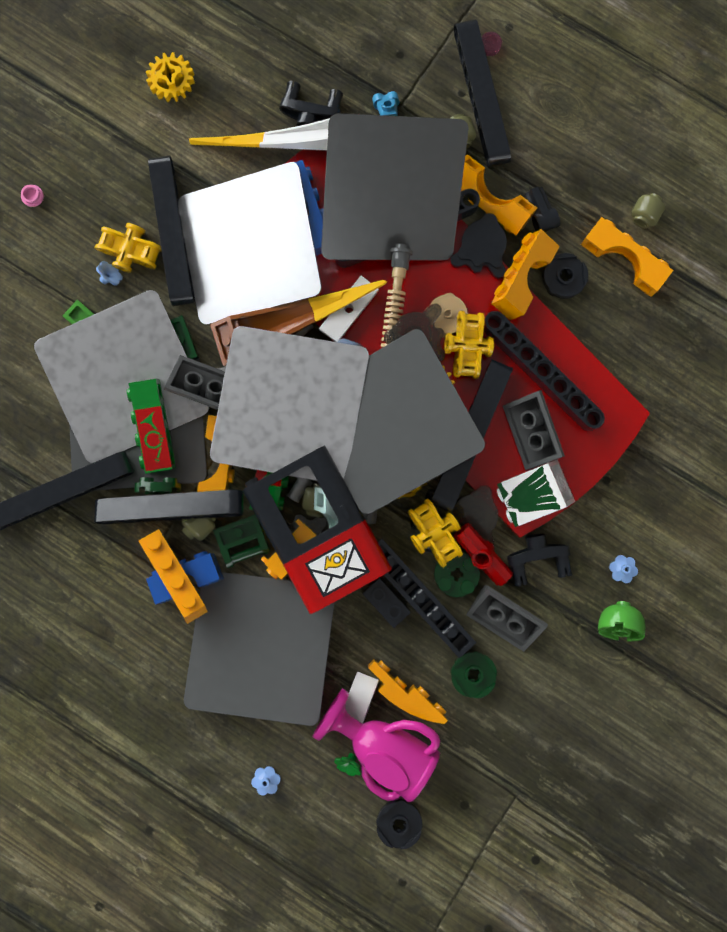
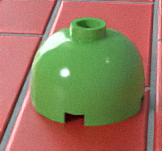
M618 601L617 604L610 605L602 611L598 622L600 635L618 641L619 637H627V641L630 642L644 639L645 619L642 613L637 608L631 606L629 602Z

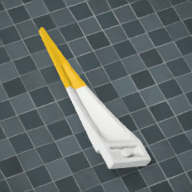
M329 119L263 133L190 138L189 143L191 145L327 150Z

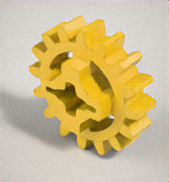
M174 52L171 53L170 57L163 53L162 59L156 56V63H149L151 70L146 71L148 77L146 81L152 94H156L159 100L165 97L167 102H170L171 98L178 102V96L180 95L185 99V91L192 92L190 85L195 84L194 72L189 61L184 62L182 55L176 58ZM169 73H171V76H172V77H171V80H172V82H170V80H169V77H170Z

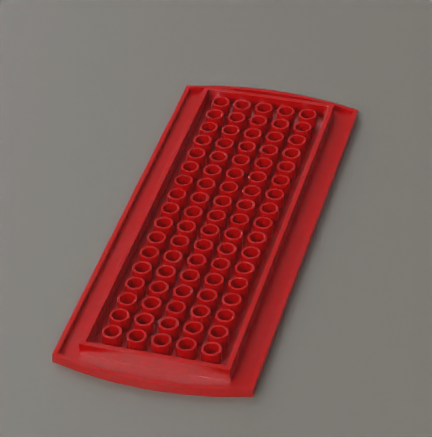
M302 149L286 163L303 160L305 168L310 167L313 180L310 183L312 188H317L320 201H317L319 209H324L327 150ZM463 220L457 222L453 255L461 248V240L468 227ZM322 254L317 255L316 259L322 289L315 297L350 289L360 276H363L370 283L380 280L387 281L385 285L378 288V293L341 338L361 344L362 347L367 349L369 355L383 348L381 343L386 342L381 341V339L386 336L382 335V331H387L383 329V326H388V324H384V320H389L384 317L385 314H389V312H385V308H390L386 306V302H391L387 300V296H392L387 294V292L393 289L394 281L392 277L393 267H391L392 260H365L351 267L342 268L337 265L335 259H326ZM451 258L448 260H410L409 268L406 270V276L402 282L401 291L406 292V294L401 296L405 298V302H400L404 304V308H399L403 310V314H398L403 316L402 320H398L402 322V325L397 326L401 328V331H396V333L404 336L410 331L418 329L425 334L442 366H445L446 373L451 372L449 379L455 381L453 386L467 411L469 412L492 359L513 368L483 438L485 447L482 452L476 455L465 482L520 538L544 525L568 507L517 527L508 520L506 510L508 509L505 502H502L498 496L497 489L499 488L497 484L542 465L525 470L503 409L504 405L539 390L542 391L565 455L557 460L575 502L596 485L619 460L637 436L650 413L531 290L533 299L525 314L509 321L604 413L605 420L603 425L593 431L582 429L495 343L491 357H486L485 354H482L481 373L478 379H473L472 376L461 375L459 378L454 377L455 352L450 354L444 352L445 338L440 337L438 332L431 327L424 315L425 309L430 306L435 298L452 293L464 302L468 314L477 315L480 312L486 317L492 311L500 312L491 303L495 297L494 292L502 284L504 277L496 279L486 266L482 267L481 272L477 274L466 265L458 268L453 267L450 263ZM503 262V265H504V267H505V270L507 271V269H509V268H508L507 265ZM346 308L345 311H346L347 313H351V312L353 311V309H352V308ZM328 316L317 321L315 324L320 328ZM488 320L490 327H499V323L496 320ZM483 331V338H487L488 336ZM506 335L504 337L508 344H515L513 336ZM521 351V356L524 360H531V354L528 351ZM538 367L539 375L547 376L546 368ZM558 382L554 383V389L562 393L564 390L563 385ZM572 398L570 401L571 406L579 409V401ZM588 414L587 421L589 424L595 425L596 418L592 414Z

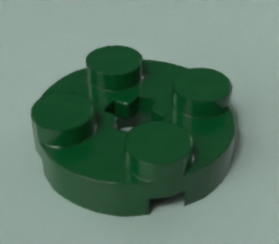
M141 477L140 482L135 483V493H139L140 489H145V494L155 495L171 494L172 490H176V493H181L182 484L177 483V478H163V482H154V478Z
M463 553L461 557L453 558L446 563L447 566L444 568L438 562L436 563L434 580L439 589L446 595L463 597L472 593L478 585L480 571L473 565L472 557L468 554ZM456 568H460V572L463 573V577H459L458 581H454V577L450 575L451 571H455Z
M478 651L466 652L462 657H457L450 669L451 681L455 689L461 695L469 698L485 697L494 689L496 684L497 669L495 664L488 656ZM473 669L475 671L478 669L480 672L477 675L479 679L476 681L473 678L469 680V670Z

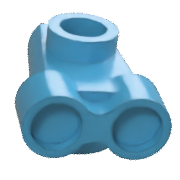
M391 91L386 95L376 93L372 97L374 108L378 109L380 115L398 116L397 106L399 105V97L395 91Z

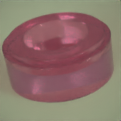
M495 32L485 33L482 36L486 56H494L500 51L502 45L501 37Z

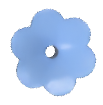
M102 261L96 267L97 272L101 276L100 281L103 284L111 283L117 286L123 279L119 270L106 261Z
M618 555L615 561L609 565L610 571L613 572L612 578L615 581L629 583L632 581V577L638 574L635 560L632 557L626 558L623 555Z
M267 766L265 769L258 768L255 771V777L252 779L251 784L254 788H257V792L260 795L274 794L277 791V785L280 783L281 778L279 774L275 773V769L272 766Z

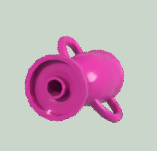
M342 688L324 714L312 737L320 741L331 731L342 733L352 740L354 753L361 763L362 777L370 791L386 801H394L400 796L407 802L414 801L427 784L440 757V752L437 750L440 745L439 735L427 725L417 721L401 720L391 724L382 721L361 723L346 711L349 692ZM403 729L420 732L431 740V745L429 746ZM373 779H375L382 786L393 790V792L386 791L378 784H376V782Z

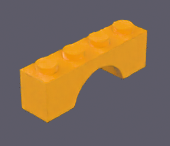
M467 154L464 162L461 191L466 189L477 191L480 196L478 207L484 210L486 214H494L497 217V221L503 225L507 232L517 235L525 227L537 210V207L521 195L510 200H503L493 196L485 185V167Z
M602 217L581 243L584 248L596 257L607 253H618L625 256L634 267L635 278L633 284L650 297L658 292L674 271L666 261L657 259L647 247L640 246L631 235L622 233L612 221Z
M542 229L534 233L530 232L523 238V245L514 255L511 267L504 273L502 284L494 292L495 297L491 304L509 320L523 316L533 299L527 282L530 267L538 269L550 264L560 247Z
M208 415L205 438L210 441L213 439L217 416ZM220 463L216 473L211 478L198 482L197 492L229 490V483H233L235 475L232 465Z
M158 529L139 540L142 549L164 583L186 623L189 624L207 613L205 604L160 530Z

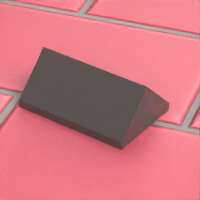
M180 355L164 390L218 410L225 371Z
M541 390L503 406L525 470L565 456Z
M486 585L483 586L466 614L523 652L548 626L541 619Z

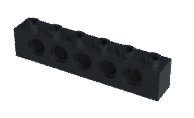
M380 539L378 544L392 568L384 576L459 658L462 657L477 642L387 543Z

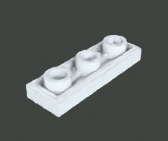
M360 276L351 288L369 284L370 282L363 276ZM379 289L330 314L319 330L334 342H338L378 293ZM346 308L353 309L351 313H347L345 310Z

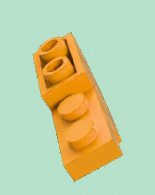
M373 659L370 662L368 668L383 682L378 687V691L386 699L418 718L445 724L448 721L444 715L446 710L438 702L433 704L428 699L429 693L422 686L417 688L413 684L406 690L407 685L398 676L396 678L388 673L391 669L382 660L377 662Z

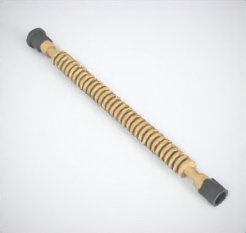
M396 244V247L390 250L392 253L391 267H393L392 277L394 281L393 289L387 292V294L392 296H387V300L391 302H386V306L390 308H385V312H389V314H385L384 317L389 320H384V324H388V326H383V329L387 331H382V335L386 337H382L381 341L386 343H381V347H385L397 340L395 337H400V333H396V331H401V328L397 326L402 325V322L398 320H402L403 316L398 314H403V310L399 308H404V304L400 302H405V298L401 296L406 294V292L401 291L402 282L405 279L406 270L409 268L410 256L413 255V250L409 249V245ZM377 510L370 514L362 513L368 524H376Z

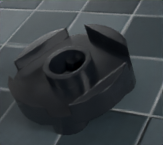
M558 254L543 270V284L551 296L560 299L573 298L583 290L588 282L587 266L584 262L577 259V256L574 254ZM561 271H566L567 275H571V279L567 281L561 279Z
M401 798L386 803L380 809L376 818L377 833L380 840L386 846L407 849L419 840L422 830V817L416 806ZM396 819H403L406 822L403 823L405 828L402 830L399 827L395 829L393 827L395 825L394 821Z

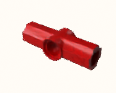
M470 523L462 525L460 530L454 533L453 537L472 557L473 565L478 569H482L497 586L504 585L513 576V572L495 553L494 545L484 540Z

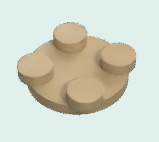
M447 293L435 298L430 306L425 309L424 315L431 327L438 332L439 336L445 338L447 333H456L459 311L468 313L464 302L452 293Z

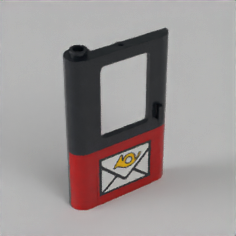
M325 445L261 480L255 477L244 483L246 488L242 491L309 614L323 609L392 570ZM308 466L311 468L335 512L338 524L299 544L271 496L269 486Z

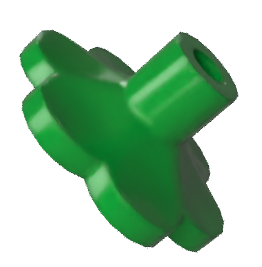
M349 753L348 757L335 758L334 763L337 765L338 770L350 776L361 775L362 770L359 768L360 765L355 762L357 759L355 754Z

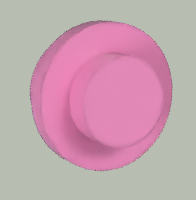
M26 185L21 191V199L25 205L36 207L42 203L44 194L38 186Z

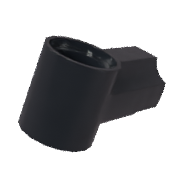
M535 187L525 193L524 198L537 207V210L532 215L535 231L542 229L544 232H547L561 225L559 214L554 207H551L543 187Z

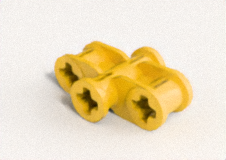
M126 223L125 227L127 230L125 234L108 227L101 228V238L94 248L104 254L117 257L116 261L112 262L113 267L131 273V264L133 262L150 269H156L157 265L155 262L159 252H162V248L154 242L141 239V236L145 235L146 232L143 228Z
M459 311L456 336H453L452 333H447L445 336L444 352L446 354L455 352L454 377L459 378L461 375L472 376L473 379H478L481 373L482 354H485L486 357H491L493 353V337L483 338L485 323L483 313L479 312L476 315Z
M428 498L424 500V504L414 510H408L410 518L420 531V534L417 536L412 535L410 537L420 554H423L425 549L429 547L443 568L453 558L463 555L461 548L451 535V532L454 530L459 531L460 526L450 512L442 519Z

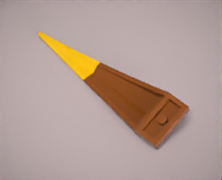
M380 280L276 307L230 315L211 323L210 326L223 366L227 365L232 333L235 328L244 326L294 335L380 288L387 281Z

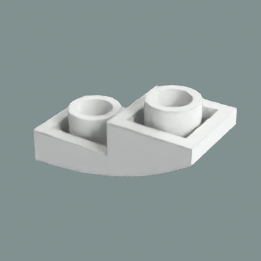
M357 672L346 702V711L353 718L364 723L379 680Z

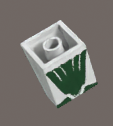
M558 460L497 484L499 488L497 489L498 496L502 502H505L508 509L506 510L507 518L515 527L566 508L575 502Z

